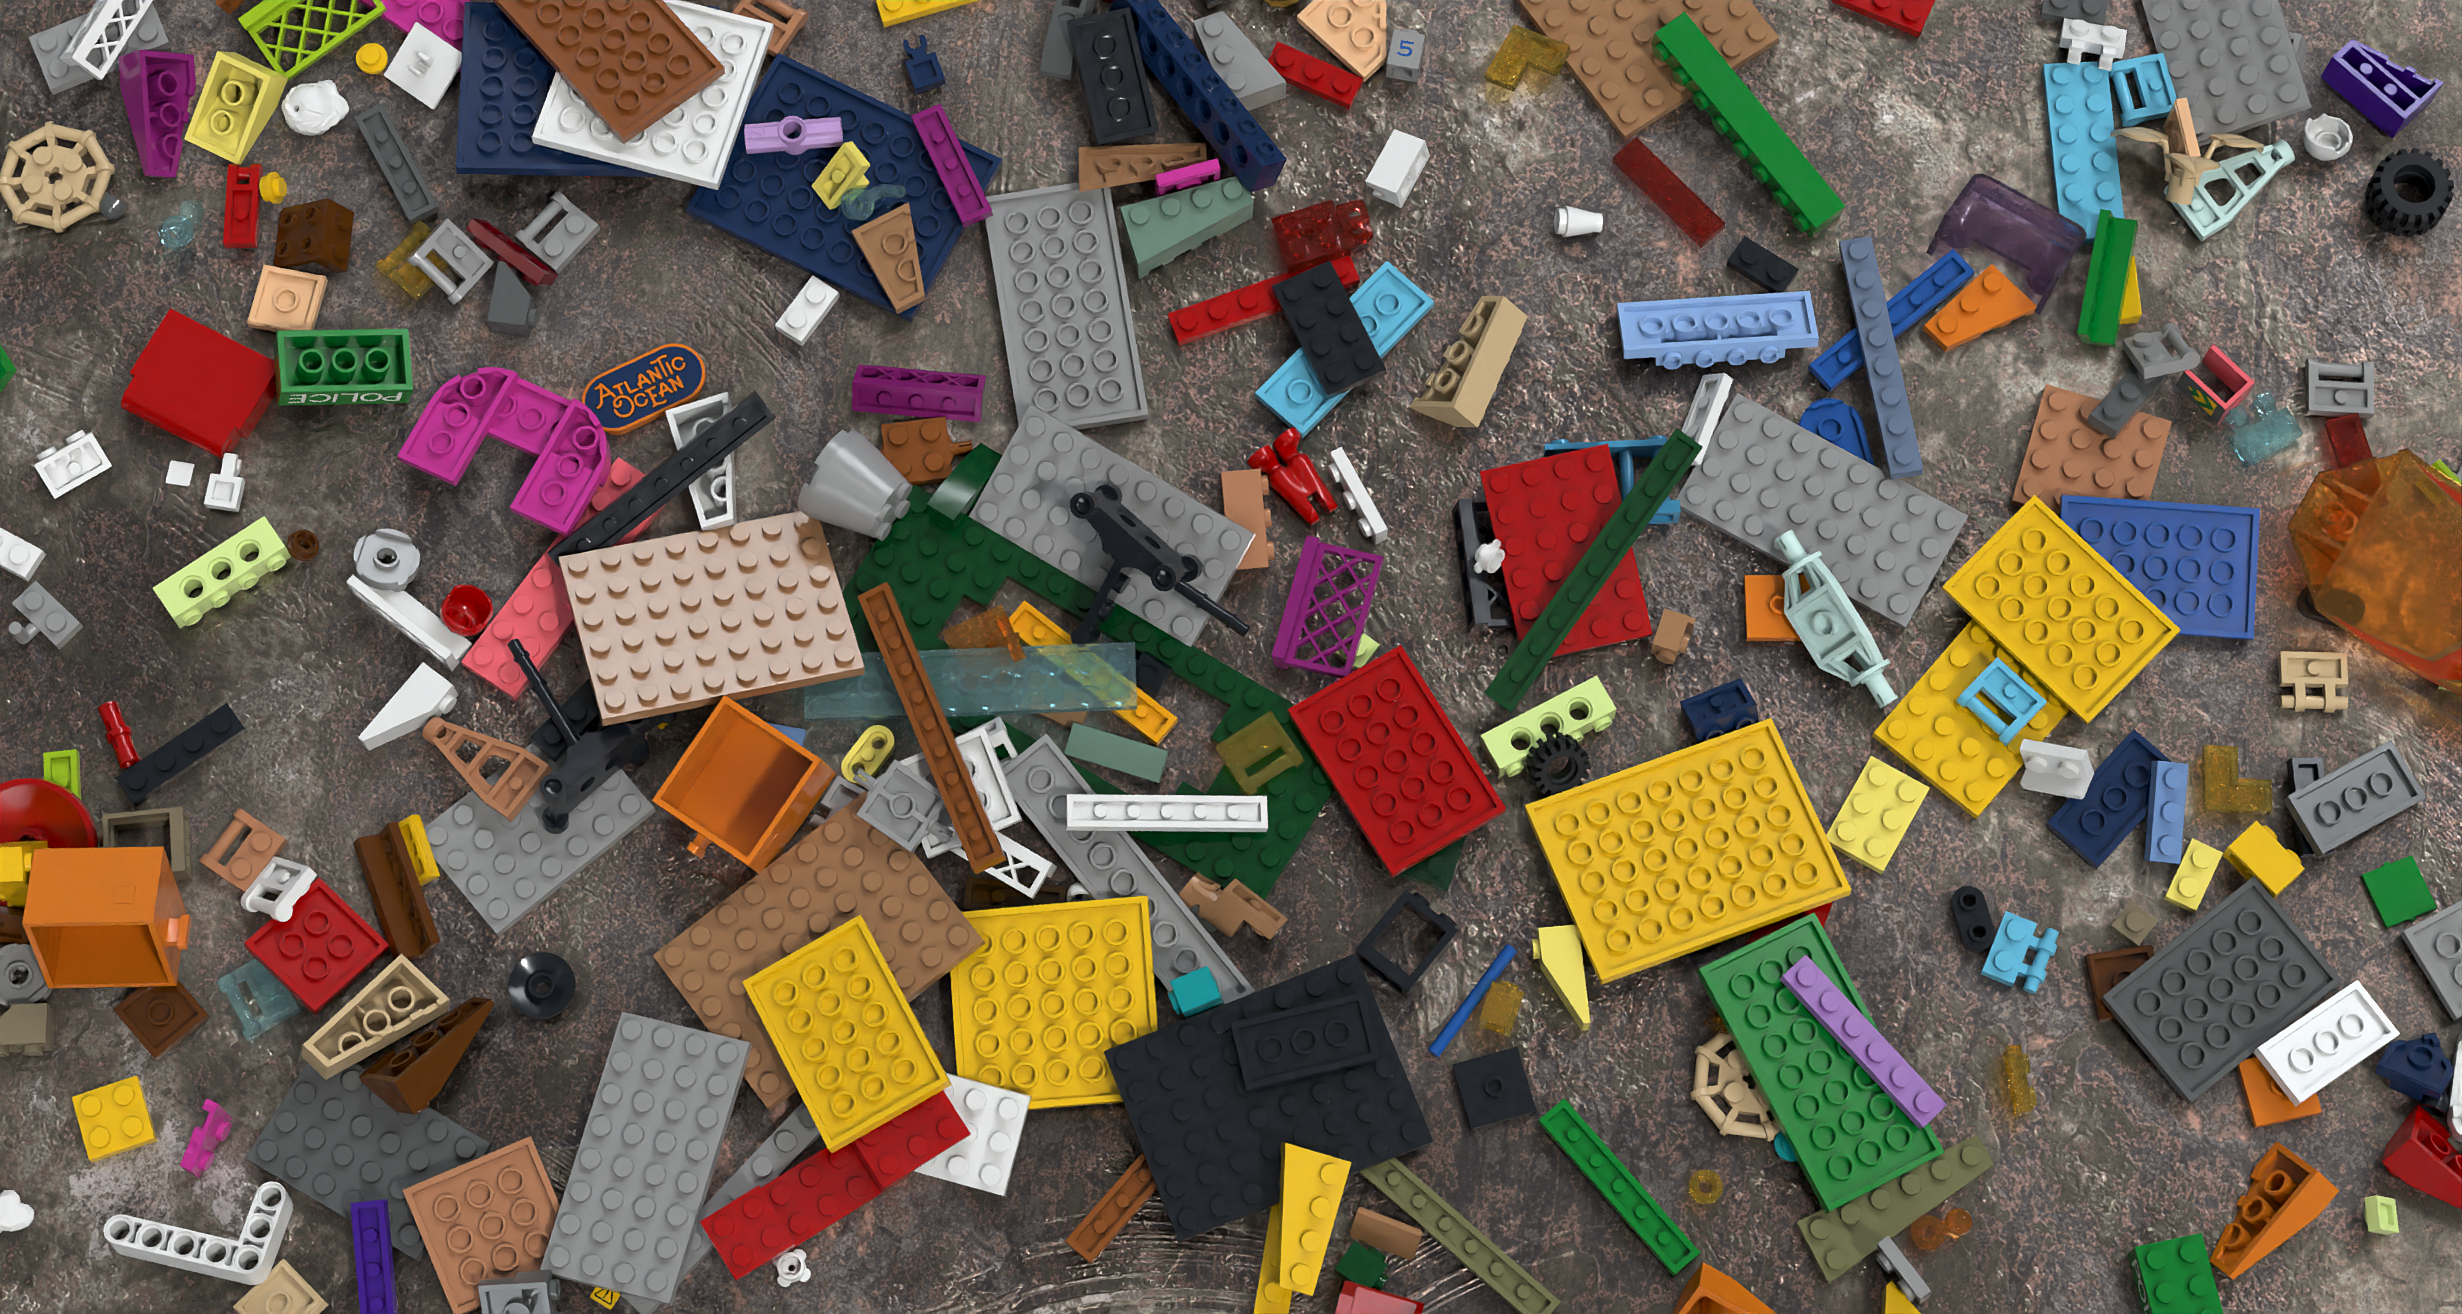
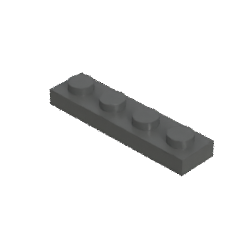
M383 103L355 116L354 119L410 224L413 225L439 212L436 201Z

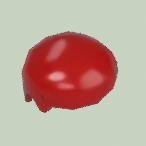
M459 584L455 586L445 597L439 609L442 623L450 632L462 637L480 633L493 616V606L490 597L482 589L472 584Z

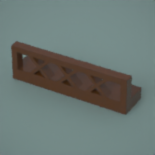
M398 821L391 822L379 834L359 837L354 841L353 845L393 959L395 960L401 953L409 961L424 959L440 943V939Z

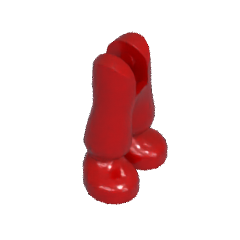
M1292 427L1274 441L1272 448L1266 445L1257 450L1247 460V464L1251 469H1261V472L1266 473L1270 486L1285 498L1302 518L1312 526L1320 520L1317 512L1307 500L1309 496L1313 495L1328 514L1338 508V505L1323 483L1308 455L1304 453L1299 454L1297 451L1301 434L1296 427ZM1275 453L1285 462L1287 467H1282L1279 464Z

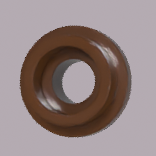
M299 530L288 537L286 548L295 559L311 561L318 554L319 541L311 531Z

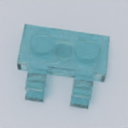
M2268 390L2257 395L2256 400L2252 401L2254 408L2263 420L2251 426L2248 416L2241 405L2230 410L2229 415L2225 416L2228 425L2236 434L2231 437L2229 442L2246 468L2301 438L2304 434L2287 407L2279 411L2277 410L2275 400Z

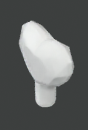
M4 1190L0 1193V1233L2 1231H18L28 1227L34 1220V1210L29 1205L21 1203L19 1195L14 1190Z

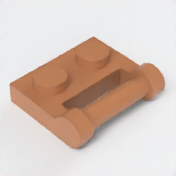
M741 0L732 12L733 14L774 24V32L766 52L774 57L778 53L783 54L798 30L804 27L809 17V13L801 8L796 10L780 0ZM760 3L787 18L789 22L786 25L753 5Z
M238 807L232 815L234 817L232 822L209 853H204L198 862L245 893L274 856L278 857L288 841ZM245 826L252 831L227 865H221L219 860Z

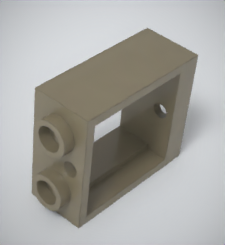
M183 806L102 815L103 826H98V840L103 848L119 847L118 831L170 825L171 869L175 881L192 879L190 815Z

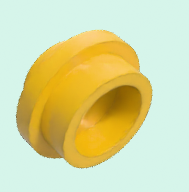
M369 43L358 50L356 63L361 71L368 74H378L386 67L388 55L381 45Z
M269 172L267 176L261 177L259 187L263 200L266 202L271 201L273 204L281 203L283 197L287 194V185L284 178L280 177L277 172Z

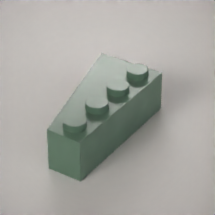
M1237 176L1120 207L1121 222L1139 279L1148 275L1150 270L1161 264L1164 266L1172 262L1174 257L1189 249L1192 251L1202 245V242L1211 237H1218L1253 218L1251 194Z

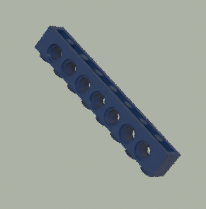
M1113 0L1109 11L1130 7L1143 61L1247 190L1252 193L1274 186L1287 158L1158 0Z

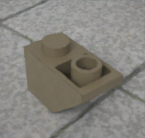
M48 1003L13 1004L0 1017V1057L9 1056V1052H22L26 1056L43 1055V1051L54 1050L55 1010Z

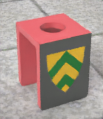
M2213 344L2209 347L2202 362L2235 395L2225 403L2190 370H2185L2182 373L2176 386L2218 425L2248 396L2255 382Z

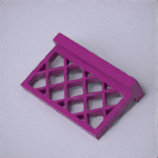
M1306 535L1271 655L1274 666L1287 670L1289 666L1341 679L1352 673L1384 557L1322 543L1319 538ZM1325 554L1340 556L1344 564L1327 573L1323 566ZM1362 561L1373 563L1372 574L1359 580L1352 567ZM1348 570L1356 583L1339 592L1332 579ZM1320 571H1322L1324 575L1321 578H1319ZM1328 581L1335 595L1319 603L1314 596L1315 589ZM1369 583L1368 588H1367V592H1366V590H1365V588H1364L1363 586ZM1360 589L1365 597L1362 605L1350 610L1343 597ZM1339 600L1347 613L1330 622L1323 609ZM1313 601L1315 606L1310 608L1311 602ZM1320 612L1326 625L1310 634L1305 625L1306 619ZM1360 613L1359 619L1357 621L1355 616ZM1351 619L1356 627L1355 633L1342 641L1335 627ZM1331 630L1338 643L1321 652L1314 639ZM1304 631L1307 636L1301 639L1302 633ZM1308 642H1311L1318 655L1308 661L1295 658L1298 648ZM1349 644H1351L1350 651L1346 648ZM1342 649L1347 656L1345 668L1331 667L1326 657ZM1322 660L1324 665L1318 664V662Z

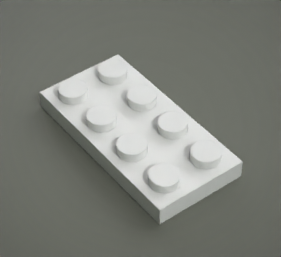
M2356 980L2259 1046L2253 1053L2296 1107L2394 1040L2400 1033L2360 982Z

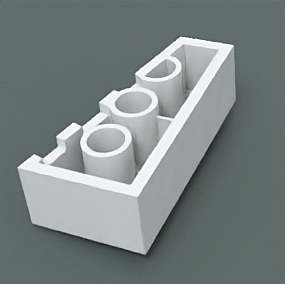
M728 392L665 411L677 450L732 408ZM734 451L689 485L702 531H710L737 523Z

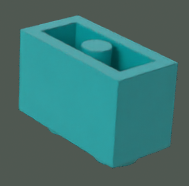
M1208 966L1170 981L1173 990L1167 993L1173 1008L1178 1015L1183 1013L1187 1019L1225 1004L1213 973Z

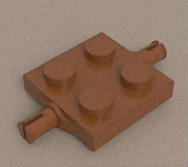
M946 417L881 425L883 438L881 453L912 484V487L913 485L921 486L943 483L952 472L954 455L969 454L973 450L971 440L952 443L947 431Z

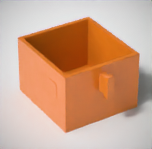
M724 695L652 801L697 832L694 841H690L686 847L694 855L702 859L706 853L705 849L707 846L713 843L755 872L761 874L763 869L780 857L836 775V772L822 759Z
M164 847L34 849L22 924L48 988L177 986L181 950L188 949L191 917L189 914H186Z

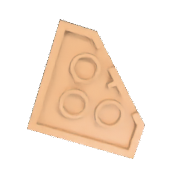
M1313 0L1297 15V22L1353 73L1363 78V82L1386 63V0Z

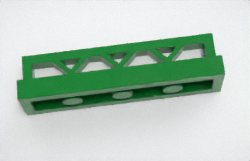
M2100 209L2077 334L2084 344L2116 347L2138 222L2132 219L2114 218L2110 210Z

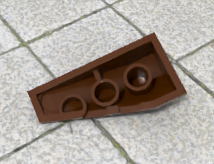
M470 998L437 1021L438 1027L422 1034L418 1032L412 1036L410 1040L413 1044L398 1054L391 1050L358 1076L360 1081L396 1112L418 1114L424 1111L429 1106V1101L440 1092L494 1006L493 1001L487 998Z

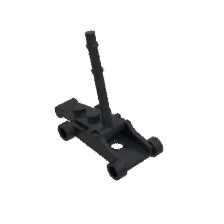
M513 639L507 646L514 656V661L521 667L531 684V689L538 695L568 747L567 759L564 765L556 774L544 777L539 786L541 798L549 804L542 814L543 827L549 833L560 834L568 828V813L628 762L635 765L642 764L648 759L650 751L649 743L645 739V733L661 723L669 724L674 722L677 718V712L602 726L596 732H587L581 737L572 728L547 687L546 680L541 677L530 659L529 652L524 649L519 639Z

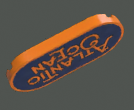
M676 343L662 345L593 378L583 392L582 403L596 415L604 432L610 435L625 434L666 415V410L689 404L696 400L702 392L704 382L706 381L705 366L699 354L686 345Z

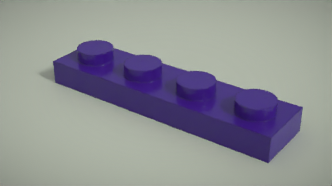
M388 1199L350 1203L360 1314H398Z

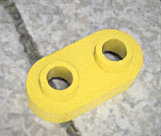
M874 725L864 731L842 761L841 771L844 779L860 787L859 783L853 781L855 776L853 770L857 766H862L865 768L866 773L875 777L895 749L894 736L887 727ZM881 740L885 744L881 749L873 748V743ZM857 775V776H859L860 778H862L863 780L867 781V780H866L865 778H863L862 776Z

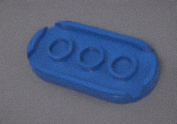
M1825 398L1813 402L1802 414L1799 426L1875 466L1862 419L1857 410L1852 406L1849 407L1843 401L1836 398Z

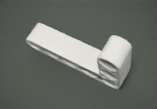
M270 1181L261 1185L255 1194L239 1241L119 1214L107 1220L103 1232L113 1249L121 1255L248 1285H258L267 1280L272 1270L293 1211V1202L280 1183ZM276 1197H281V1200L277 1205L272 1207L268 1206L270 1200ZM262 1229H270L265 1237L256 1238L258 1232ZM124 1230H130L125 1238L116 1240L119 1233ZM162 1238L157 1246L148 1247L153 1239ZM194 1245L191 1252L180 1255L184 1247ZM226 1253L224 1259L219 1262H213L217 1254ZM252 1260H258V1264L253 1269L245 1270L247 1263Z

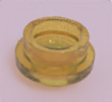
M1700 1170L1689 1181V1193L1698 1203H1714L1722 1194V1180L1718 1174L1711 1170ZM1707 1182L1711 1185L1712 1191L1703 1193L1699 1185Z

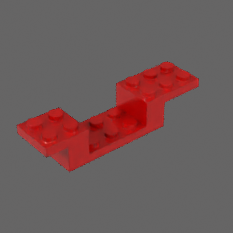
M942 1090L834 1153H831L827 1147L763 1187L758 1185L699 1223L736 1282L760 1266L765 1267L785 1253L793 1250L907 1179L914 1170L966 1139L971 1133Z

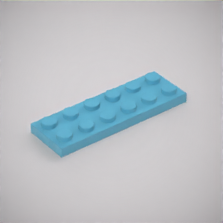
M2080 62V65L2053 63L2043 64L2042 67L2060 245L2093 244L2100 209L2110 210L2114 218L2124 219L2115 136L2110 137V133L2114 131L2109 76L2108 70L2098 69L2099 62Z
M1388 261L1350 297L1381 359L1434 307V301ZM1300 347L1255 392V397L1290 428L1296 427L1303 439L1349 391L1327 400Z

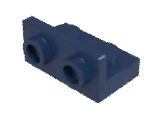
M1741 678L1680 701L1681 710L1694 731L1696 744L1759 722L1757 704Z

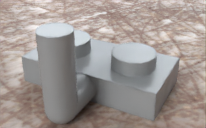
M37 581L32 583L12 602L13 606L30 621L25 628L17 621L9 625L10 633L20 644H27L34 636L41 632L60 650L83 628L82 624Z

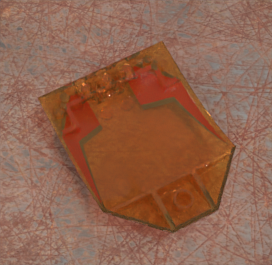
M2409 448L2398 450L2397 454L2379 459L2376 456L2354 462L2349 467L2335 471L2328 469L2318 472L2287 525L2316 610L2345 632L2391 661L2462 696V485L2409 451Z

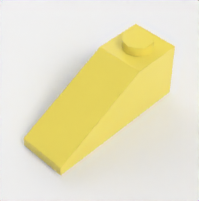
M1575 924L1538 928L1537 938L1531 939L1533 959H1539L1541 971L1581 1031L1588 1030L1590 1014L1581 941Z

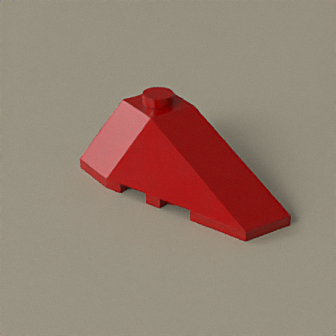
M2417 1105L2386 1144L2382 1163L2390 1174L2400 1177L2408 1185L2462 1209V1154L2460 1155L2447 1140L2452 1135L2420 1105Z

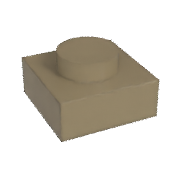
M2131 900L2109 929L2133 947H2139L2158 920Z

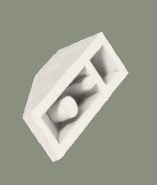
M422 662L358 738L367 750H372L425 726L435 716L440 717L442 714H447L456 704L458 693L453 684Z

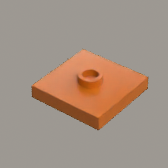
M1782 575L1744 576L1746 641H1802L1784 613L1785 580ZM1798 575L1801 594L1803 595L1811 587L1805 575Z
M2257 1057L2245 1059L2236 1066L2254 1129L2322 1113L2317 1093L2295 1107Z

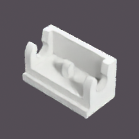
M1396 129L1393 130L1365 181L1367 186L1374 189L1372 193L1374 196L1402 208L1430 157L1425 140Z

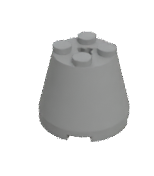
M851 428L849 433L841 430L825 446L814 462L817 464V467L811 475L810 485L807 483L803 484L798 498V509L810 518L883 541L889 534L896 517L901 519L907 513L910 502L906 499L912 490V484L862 433Z

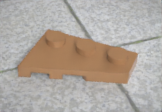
M909 202L852 230V235L897 314L926 300Z

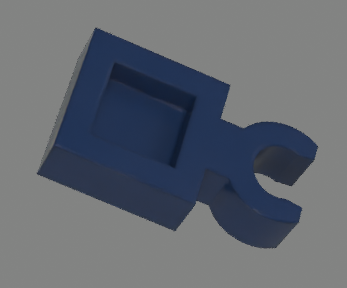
M923 34L919 35L921 44L919 48L913 49L909 46L907 40L903 41L904 52L911 59L905 61V65L916 94L946 84L936 53L927 54L928 45Z

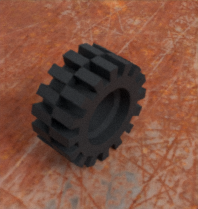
M1556 732V738H1554L1550 733L1546 735L1547 741L1543 742L1541 738L1536 741L1539 745L1537 749L1531 746L1529 752L1532 756H1526L1525 761L1528 766H1525L1530 779L1543 794L1547 793L1548 796H1552L1555 793L1558 794L1572 789L1575 785H1583L1581 778L1588 779L1589 773L1585 769H1591V764L1588 761L1590 758L1571 735L1566 734L1564 736L1562 732ZM1561 756L1568 757L1566 766L1560 772L1548 774L1547 770L1552 761Z

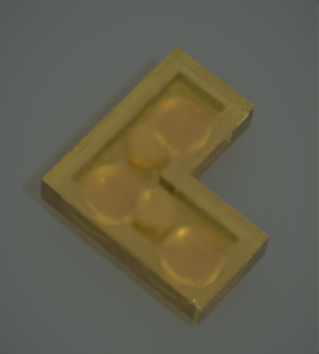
M1514 24L1484 75L1486 82L1514 92L1528 67L1557 77L1571 53L1570 45Z
M2203 746V813L2271 815L2273 812L2272 780L2238 778V746Z

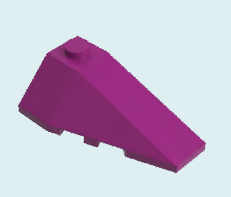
M139 49L118 57L120 89L144 176L172 179L176 177L183 141L181 136L184 124L188 123L190 115L187 112L190 97L194 96L196 88L194 55Z

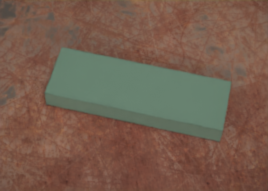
M1073 722L1064 754L1160 783L1169 751Z

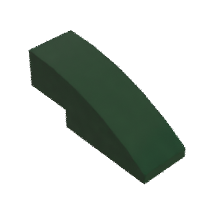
M980 443L956 466L927 502V515L955 531L967 512L973 510L1002 455Z

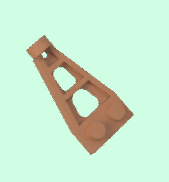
M439 716L429 720L422 733L425 740L438 747L481 800L510 822L513 821L539 788L541 780L552 771V768L547 763L522 747L446 722ZM464 741H470L481 747V750L469 764H466L455 753ZM491 756L506 759L511 763L495 785L488 784L480 774V769Z

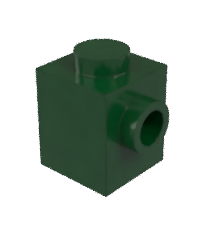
M1356 1241L1353 1242L1334 1270V1275L1344 1282L1346 1280L1380 1291L1390 1278L1385 1275L1388 1271V1264L1384 1262L1386 1257L1371 1246L1365 1249Z

